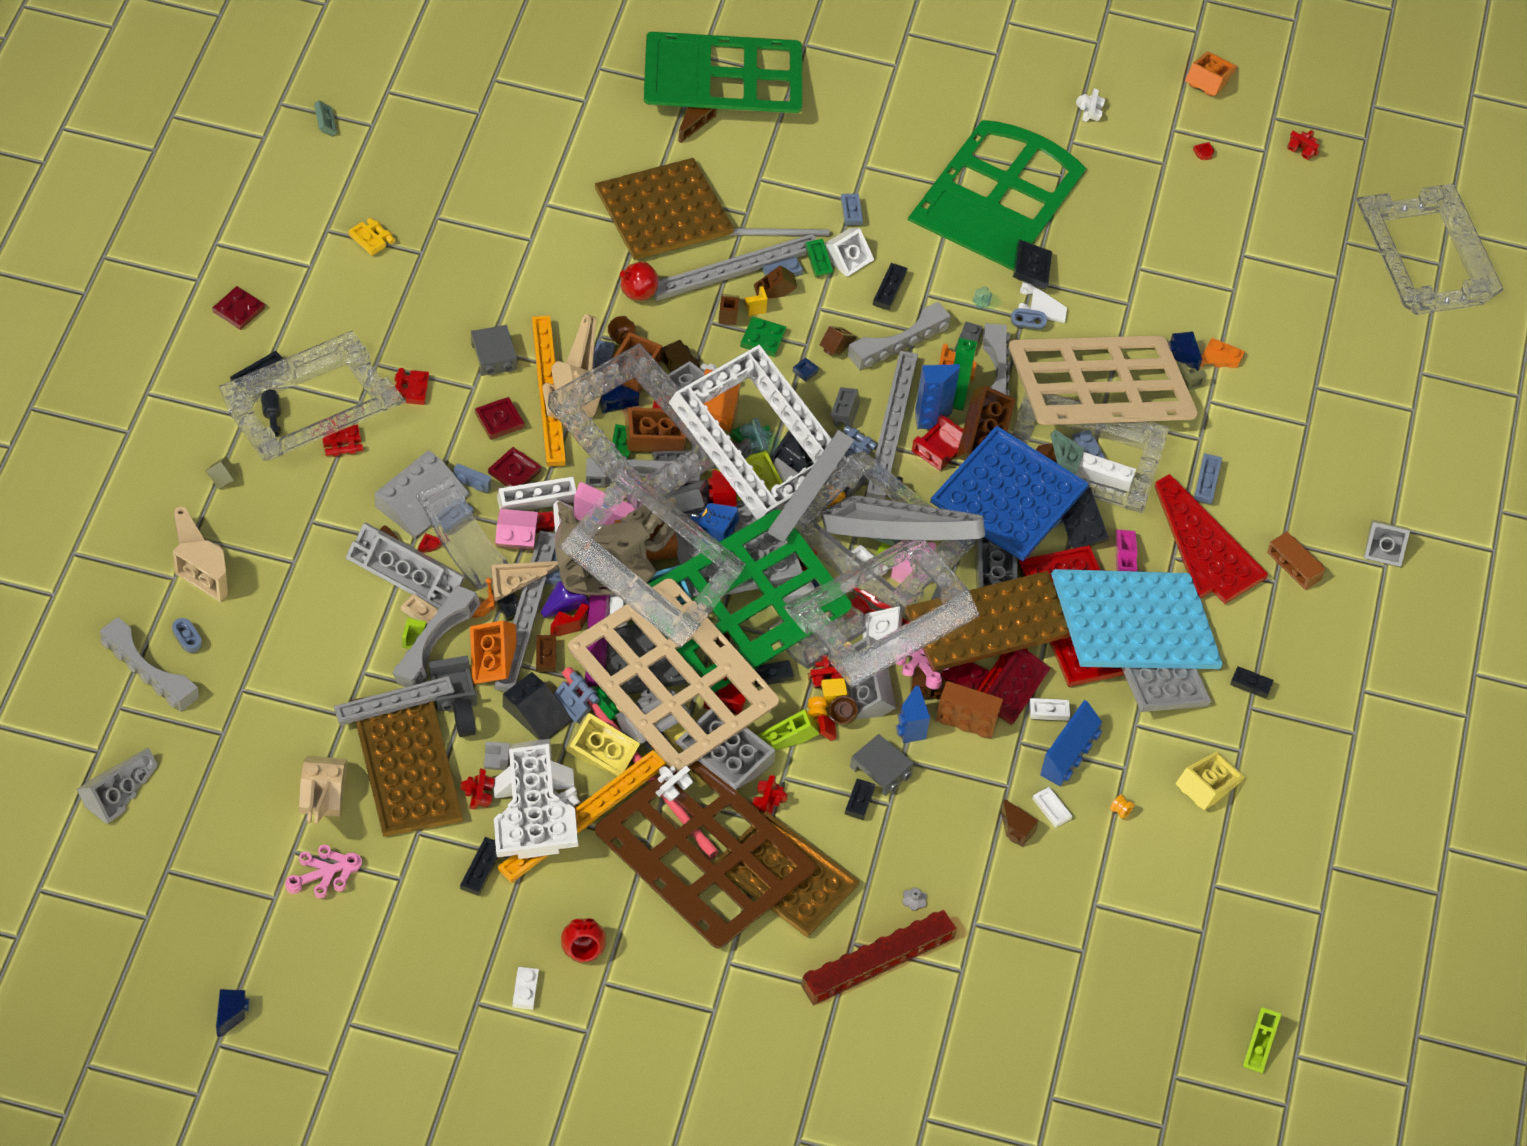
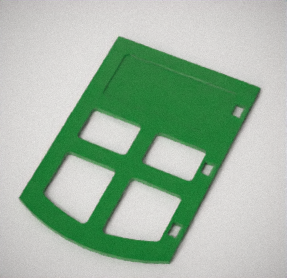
M982 120L909 215L908 221L1013 271L1016 246L1019 239L1031 244L1035 242L1086 172V167L1067 150L1037 133L1011 124ZM976 135L981 137L979 141L974 140ZM987 135L1001 136L1026 144L1008 170H1001L973 156ZM1037 151L1044 152L1068 171L1052 193L1019 178ZM967 167L998 183L991 193L984 197L953 182L962 168ZM951 168L955 170L953 175L948 173ZM1009 189H1014L1044 204L1034 219L999 204ZM925 203L930 204L927 209L923 207Z

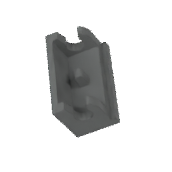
M840 387L831 412V417H833L836 427L839 426V422H843L845 424L844 427L849 426L852 428L860 405L858 389Z

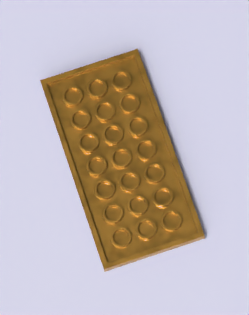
M1048 571L905 606L904 610L933 672L1071 637L1055 585Z
M433 701L356 721L383 837L463 822Z

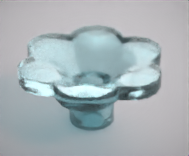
M983 286L975 291L973 302L979 309L988 307L992 300V293L988 287Z

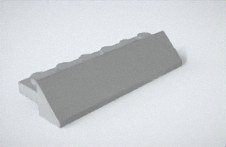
M363 523L357 539L352 542L345 557L408 593L415 594L438 609L447 600L450 592L457 585H462L466 577L368 523Z

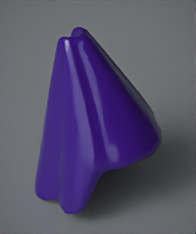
M558 581L542 608L541 614L544 618L553 617L559 611L567 613L578 610L582 603L589 606V601L584 594L570 592L565 589L562 581Z

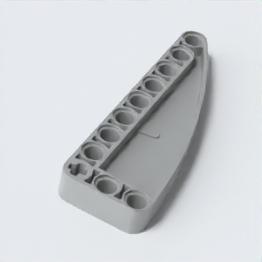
M850 496L822 512L824 531L834 534L898 540L979 539L985 536L982 515L871 497Z

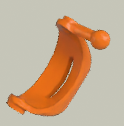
M491 578L486 579L489 597L480 602L481 605L473 614V618L483 617L495 609Z

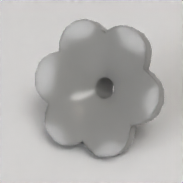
M919 888L904 891V906L909 907L912 911H917L919 908L926 906L927 894L925 892H921Z

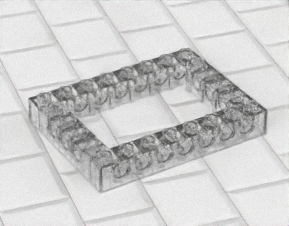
M640 343L549 393L548 408L635 510L639 509L644 502L648 503L656 497L664 496L716 466L669 404L675 392L680 390V388ZM632 378H635L695 446L693 450L684 455H679V458L669 464L665 463L664 467L655 472L651 471L648 473L645 482L638 475V471L633 469L626 461L627 458L622 456L615 448V444L607 439L604 431L595 425L593 418L589 417L582 409V406Z

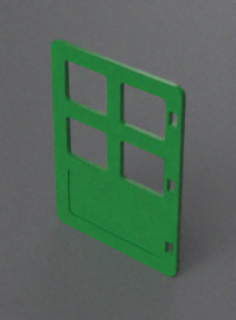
M648 32L646 35L643 101L648 105L799 113L802 111V43L798 40ZM711 47L743 48L744 67L712 66ZM757 50L789 51L790 69L773 70L757 68ZM727 77L743 79V98L711 97L710 78ZM757 80L788 81L790 83V101L757 99Z

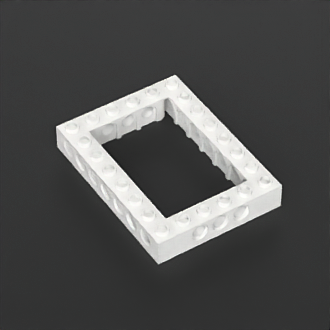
M760 345L678 390L669 401L671 407L757 520L773 510H780L785 507L814 464L807 469L803 468L800 473L793 477L791 475L782 484H776L769 492L764 485L765 482L759 479L753 471L752 465L747 463L741 455L742 452L737 450L731 442L730 436L725 434L719 426L718 420L715 421L707 410L708 407L703 404L750 378L814 464L832 440ZM845 456L841 459L828 480L841 473L848 465L849 461Z

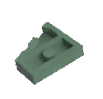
M1054 430L1050 436L1057 464L1076 474L1084 448L1059 431Z

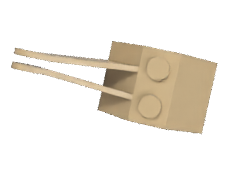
M585 314L567 362L557 361L551 369L558 411L580 416L582 419L589 421L595 415L603 387L601 375L592 372L597 319L594 316Z
M177 507L174 510V518L179 545L173 550L175 574L219 602H222L228 595L223 549L218 544H213L208 540L205 541L185 507Z
M306 756L301 775L299 813L308 814L307 823L312 822V815H315V824H318L324 815L340 817L347 772V759Z

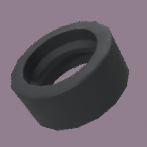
M470 699L453 701L454 717L459 737L475 735V719Z

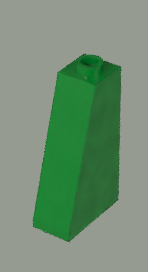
M959 338L954 364H960L952 409L964 410L977 341Z

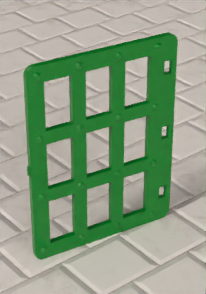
M773 510L714 546L704 549L702 553L647 584L637 593L638 597L665 579H672L679 584L688 578L700 594L693 598L692 601L699 609L706 605L710 607L720 621L715 624V627L722 634L729 633L740 648L737 651L753 669L847 614L852 606L850 600L795 527L787 537L786 541L788 543L756 562L749 555L743 545L767 532L781 513V510ZM732 552L744 569L711 588L699 571ZM796 553L807 570L774 588L763 572ZM752 579L763 593V596L730 615L719 598ZM816 580L827 596L794 615L783 598L811 581ZM658 602L645 610L667 640L679 632L674 625L678 621L670 613L666 614ZM772 605L783 620V623L750 642L739 627V624ZM830 611L833 616L823 620L821 616ZM691 639L676 650L702 678L718 666L714 663L705 668L694 653V651L701 647L694 639ZM780 641L783 646L774 651L772 645ZM722 679L711 686L710 689L716 693L732 682L729 679L725 681Z

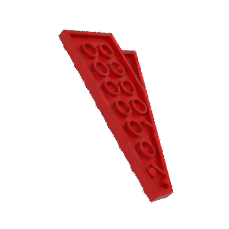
M1170 474L1155 482L1154 487L1187 573L1192 577L1200 599L1213 592L1226 604L1267 579L1268 573Z

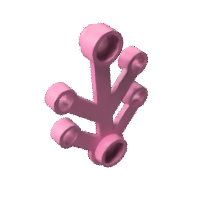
M909 639L902 642L900 647L902 652L897 653L894 660L897 665H903L902 673L906 676H912L915 668L919 665L926 675V686L931 689L940 688L942 677L938 672L932 671L926 656L921 655H925L922 647L914 640ZM907 657H913L910 663L906 664Z
M321 845L318 849L319 857L322 859L329 858L338 862L329 864L312 858L309 852H302L299 855L300 864L303 866L309 865L319 870L299 877L296 875L289 876L285 881L286 890L292 894L301 891L303 884L323 877L321 883L314 888V895L322 899L327 895V888L334 874L343 870L340 877L336 878L333 882L334 889L341 892L345 890L350 874L356 872L361 867V857L356 853L343 855L331 851L328 845ZM343 883L342 886H337L336 884ZM318 890H323L324 892H323V893H318L317 891H318Z

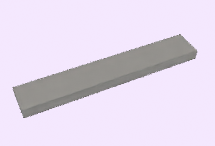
M449 676L336 705L334 706V711L341 726L436 701L438 697L454 695L455 691Z

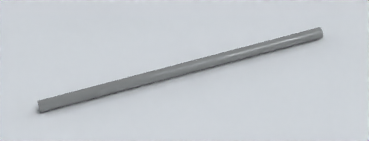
M734 228V233L729 235L807 236L814 234V236H829V229Z

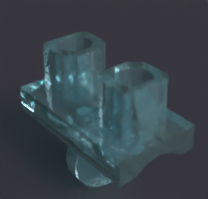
M758 418L752 419L750 423L744 424L740 428L741 435L743 437L749 436L752 453L756 454L768 449L767 445L770 444L768 439L772 437L771 431H765V428L761 427Z

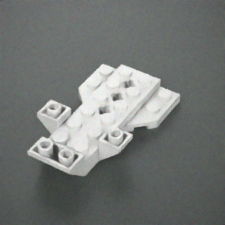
M550 739L510 744V766L494 778L495 798L513 796L506 810L494 818L497 857L518 855L519 859L559 854V849L579 847L575 808L569 804L566 805L560 801L559 797L554 795V789L575 788L573 769L552 761Z

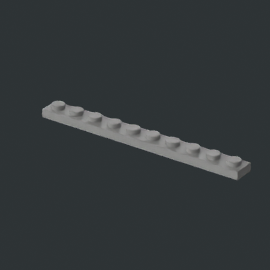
M810 234L659 280L654 297L656 301L763 269V266L808 255L805 243L817 239L814 234Z
M900 350L866 497L885 500L918 354Z
M540 530L531 563L552 561L555 551L556 533ZM547 575L523 587L513 621L516 624L517 644L509 677L505 680L496 681L495 690L506 692L517 683Z

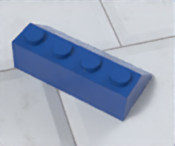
M960 364L922 365L915 407L917 429H932L937 424L940 415L947 418L952 414Z
M1084 700L1045 754L1040 776L1060 787L1065 781L1068 782L1070 780L1074 767L1078 768L1083 760L1082 756L1084 753H1089L1093 740L1097 741L1102 733V730H1100L1102 721L1088 701Z

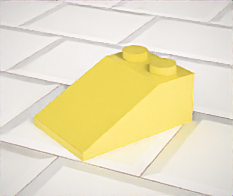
M588 713L582 719L565 751L592 766L614 776H619L625 771L640 743Z
M1216 751L1188 766L1176 782V785L1183 793L1194 800L1197 806L1206 810L1216 804L1242 782L1245 777Z

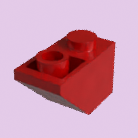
M712 470V477L709 478L710 501L713 500L714 504L737 506L736 491L720 471Z

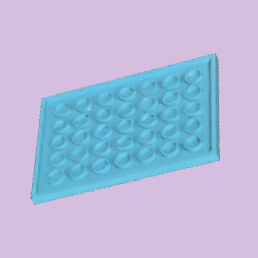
M1054 569L1051 573L1080 667L1220 669L1223 664L1204 608L1189 573Z

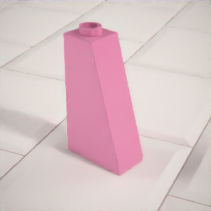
M582 482L579 483L574 496L575 519L582 522L587 520L597 526L614 524V520L626 518L628 513L639 509L632 504Z

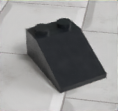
M533 672L503 693V708L538 740L550 739L572 722L571 717L547 685Z

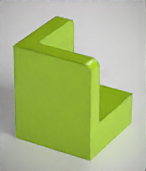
M407 618L402 635V648L410 649L413 646L417 637L426 628L427 621Z

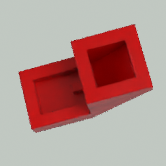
M582 603L574 617L559 611L550 625V635L558 637L580 631L588 619L589 606Z

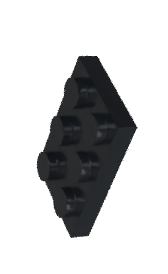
M1019 239L1016 246L1013 277L1033 284L1036 287L1046 289L1049 284L1052 251Z
M1088 487L1061 518L1072 549L1089 545L1091 547L1109 540L1091 487Z

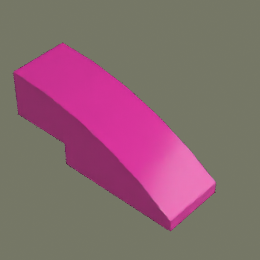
M1117 529L1116 571L1137 572L1136 532Z

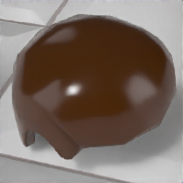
M617 316L608 325L610 338L619 345L623 343L629 332L637 335L634 322L629 320L627 316Z
M842 695L836 697L829 705V718L839 725L851 724L856 720L859 713L857 702L850 696Z

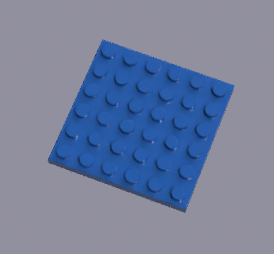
M996 426L931 497L930 503L941 509L982 515L985 527L984 537L1021 561H1024L1088 489L1089 483Z

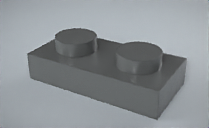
M966 321L959 338L977 341L978 343L983 326Z

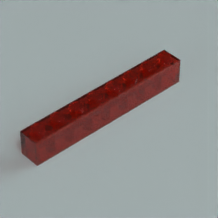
M945 910L938 913L933 912L921 921L916 920L904 929L899 928L887 937L882 936L868 946L863 945L851 954L846 953L834 962L829 961L815 971L810 970L806 972L802 977L801 987L814 1006L953 940L957 928Z

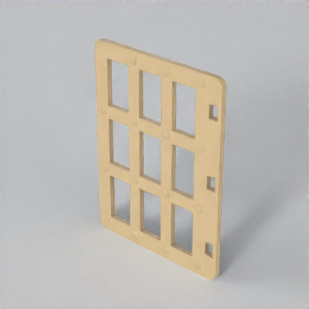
M1162 336L1026 339L1009 342V350L1037 422L1042 425L1193 420L1197 417L1198 412L1168 342ZM1155 348L1159 358L1124 359L1121 349ZM1108 349L1112 360L1077 361L1073 350ZM1061 351L1064 361L1029 362L1025 352ZM1164 369L1168 380L1134 381L1129 370ZM1117 370L1121 381L1085 382L1081 371ZM1069 372L1073 383L1037 384L1033 373ZM1173 390L1177 401L1142 402L1138 391ZM1126 392L1130 403L1094 404L1090 393ZM1077 393L1081 404L1046 406L1042 394ZM1167 413H1176V415H1167ZM1113 415H1121L1122 417H1113ZM1058 417H1067V419H1058Z
M672 579L663 580L568 643L569 652L615 703L616 708L629 719L669 767L673 766L677 772L685 766L688 767L778 706L779 698ZM681 596L686 604L681 605L677 598ZM658 601L684 628L668 640L643 613L644 610ZM630 619L637 624L656 646L640 658L615 631V629ZM603 637L628 664V666L613 676H610L587 649V647ZM719 638L724 646L720 648L714 641ZM691 639H694L718 666L702 678L676 650ZM664 657L690 684L674 696L648 669V667ZM636 675L662 703L646 715L620 687ZM725 677L751 703L750 707L736 716L710 689L711 686ZM755 681L761 685V690L758 691L754 687L753 683ZM698 695L724 723L708 735L682 707ZM669 714L673 715L696 742L680 754L654 726V724Z

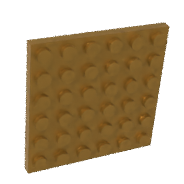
M694 157L595 183V189L634 260L734 233V227Z

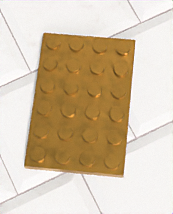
M765 811L762 815L815 864L814 874L770 909L808 938L859 886V880ZM750 826L737 840L743 844L756 834L757 831ZM768 841L752 853L779 880H782L796 868ZM727 849V850L714 862V865H717L720 861H722L725 857H727L731 852ZM742 862L725 874L756 899L769 890Z

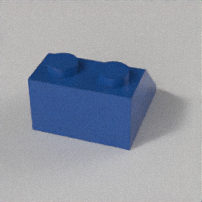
M919 686L914 687L903 703L901 713L898 714L899 724L896 725L897 735L901 736L903 744L925 740L927 736L930 716Z

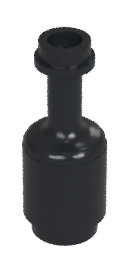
M266 390L261 396L263 416L270 421L269 435L271 437H278L281 434V427L277 424V418L282 412L280 396L275 390Z

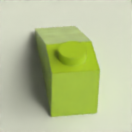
M804 709L757 734V736L773 749L779 750L804 743L820 733L814 718Z
M1263 1007L1260 1008L1243 1067L1263 1073L1281 1013Z

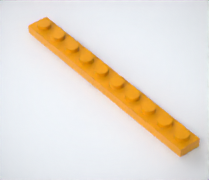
M550 316L532 317L546 465L565 466L562 423L560 419L547 416L542 387L545 383L554 385L551 369L555 364Z
M652 750L575 808L577 833L659 773L661 767H666V762ZM512 855L498 866V871L512 884L549 855L519 859L518 855Z

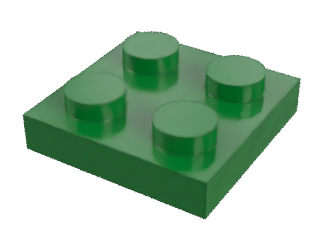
M752 316L741 340L740 347L751 350L760 345L768 356L775 357L786 333L787 326Z

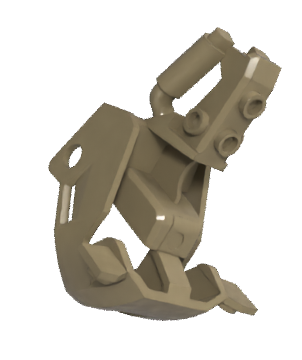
M661 495L650 500L648 503L644 502L639 509L628 513L626 518L623 517L621 519V523L594 526L580 535L581 522L575 519L571 508L559 501L557 503L558 515L562 522L555 536V552L563 586L568 591L578 594H619L625 600H631L656 574V570L647 559L646 550L657 552L663 549L679 528L680 517L672 515L676 510L677 500L674 497L665 500V497ZM664 521H666L662 528L659 530V532L656 534V536L653 538V542L646 541L650 538L649 534H652L654 532L655 527L658 524L661 525ZM585 553L606 567L590 579H587L590 571L589 564L578 560ZM629 584L637 585L633 590L626 589ZM618 586L617 588L599 589V587Z

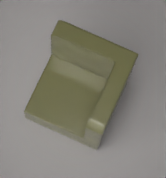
M1185 363L1181 364L1180 372L1188 391L1204 387L1207 377L1204 370L1197 371L1195 368L1189 370Z
M227 456L215 462L206 470L218 489L234 481L239 475Z

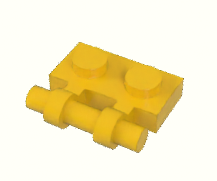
M372 218L367 220L368 225L361 222L348 230L349 236L371 256L384 249L386 242L390 244L395 242L392 233L389 230H385L381 227L380 222Z

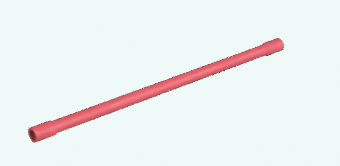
M567 667L562 672V675L569 684L573 682L570 674L575 672L572 667ZM578 688L577 692L580 696H582L583 691L580 688ZM591 700L587 702L600 720L622 732L597 704H593ZM636 750L631 760L635 764L642 756ZM655 775V776H653L651 779H649L648 781H649V782H652V781H653L654 779H656L658 776ZM663 794L661 795L662 799L682 824L691 819L675 799L670 802ZM700 829L692 834L699 847L709 859L714 858L718 854L717 848Z

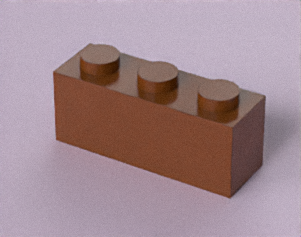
M1287 531L1270 542L1267 553L1303 589L1307 590L1322 580L1325 572L1322 563L1317 561Z

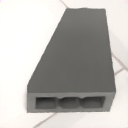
M707 479L664 493L662 496L665 497V500L671 497L677 500L676 510L672 513V515L705 507L710 500V488Z

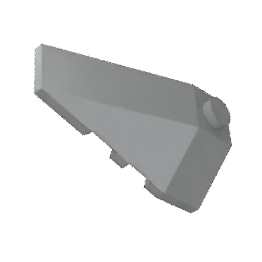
M146 748L79 787L77 791L85 807L103 822L109 823L126 810V805L131 799H134L137 795V790L148 780L158 765L150 749Z

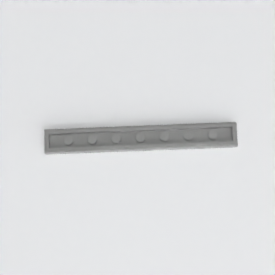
M840 430L837 431L767 533L783 543L853 444V438Z

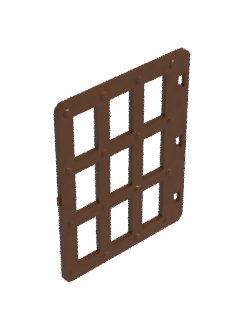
M697 760L689 765L688 768L714 790L719 797L703 809L675 783L673 786L680 793L675 800L693 816L680 828L676 829L649 804L658 796L655 792L667 782L664 780L660 783L657 777L597 823L595 834L712 947L719 949L728 944L812 876L815 872V864L770 823L754 805L752 806L734 788ZM729 805L757 831L756 834L743 844L736 840L714 819L716 815ZM638 811L666 837L652 850H649L623 825L625 821ZM702 826L731 852L717 865H714L687 840L688 837ZM617 839L622 846L618 848L612 841ZM767 841L796 867L782 880H779L752 855L755 850ZM676 847L704 873L703 876L689 887L660 861V859ZM740 862L769 888L766 893L754 902L725 875ZM660 880L665 887L661 890L654 882ZM714 883L743 910L728 923L724 922L698 897ZM701 921L709 927L706 931L698 925Z

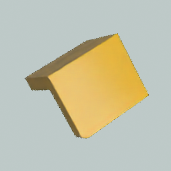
M763 286L759 287L758 296L745 297L744 303L748 316L766 313L768 299Z
M844 678L821 681L823 697L827 700V707L836 697L847 696Z

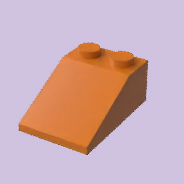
M1207 51L1193 62L1185 81L1191 87L1204 90V93L1207 95L1216 96L1238 66Z
M705 369L704 376L713 370ZM741 383L703 404L708 407L707 410L715 421L718 420L722 430L729 432L732 430L737 417Z
M497 621L470 626L473 684L508 679L517 644L516 624L507 621Z

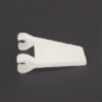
M1022 283L1020 293L1033 295L1031 307L1020 303L1018 308L1042 311L1047 316V320L1065 323L1067 307L1032 284Z

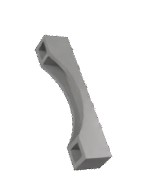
M936 302L924 308L917 322L900 334L885 338L864 337L849 344L848 357L859 370L869 368L881 360H886L895 353H900V350L903 351L910 346H915L918 342L945 331L949 328L951 316L939 302Z
M985 323L983 350L991 358L997 377L991 388L1009 396V389H1006V386L1009 385V375H1006V372L1009 371V361H1006V357L1009 358L1010 350L1006 343H1009L1010 333L1007 332V325Z
M587 458L586 484L594 488H605L628 475L631 478H651L663 481L678 489L700 481V463L690 461Z
M458 585L450 592L447 600L439 607L436 615L428 622L426 628L417 637L413 646L406 652L402 661L396 665L393 674L397 684L408 687L423 683L426 680L428 658L436 642L452 627L470 619L481 605L476 592Z
M119 617L100 630L102 645L106 649L112 650L116 658L120 661L123 660L132 672L139 674L145 684L149 683L159 696L162 695L166 698L171 707H176L182 712L199 698L198 687L186 676L159 670L141 657L134 646L131 628Z

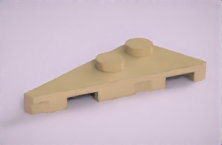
M558 562L491 565L494 601H498L554 572L559 568Z

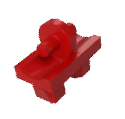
M1293 130L1287 145L1288 150L1296 152L1300 147L1304 149L1301 152V156L1304 159L1310 160L1313 155L1317 157L1319 154V144L1316 143L1318 139L1313 137L1315 132L1310 130L1308 133L1302 131L1299 134Z
M823 655L820 662H815L816 668H822L810 670V673H807L808 679L812 680L814 688H822L821 681L824 680V677H831V679L843 678V674L846 671L845 665L829 667L835 666V660H828L827 655Z
M480 768L479 775L474 778L469 776L467 780L461 782L460 788L465 792V796H471L470 809L475 810L478 805L488 807L492 801V795L484 793L483 789L491 791L495 779L487 776L485 769Z
M769 775L768 781H759L757 786L758 792L764 795L763 797L755 796L752 802L758 810L767 811L771 815L774 807L779 806L780 803H785L788 798L784 788L775 782L776 776Z

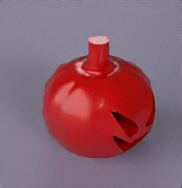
M640 261L630 264L625 270L620 272L622 292L630 300L640 302L648 300L657 291L659 285L658 274L649 263Z
M574 919L562 931L561 946L564 953L573 961L578 963L591 962L603 953L606 946V933L602 925L594 919Z

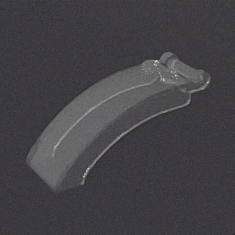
M447 477L443 480L444 482L424 492L416 493V497L452 560L466 578L480 590L488 586L486 583L487 578L492 579L491 565L508 564L505 556L493 546L482 531L462 492L457 490L453 480ZM445 489L449 490L450 494L429 503V497Z

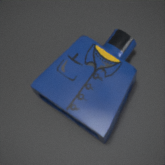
M710 503L703 512L694 510L691 514V521L698 523V533L701 536L719 543L731 536L739 522V510L737 507Z

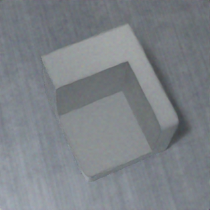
M487 741L485 745L484 769L506 770L509 764L510 743Z

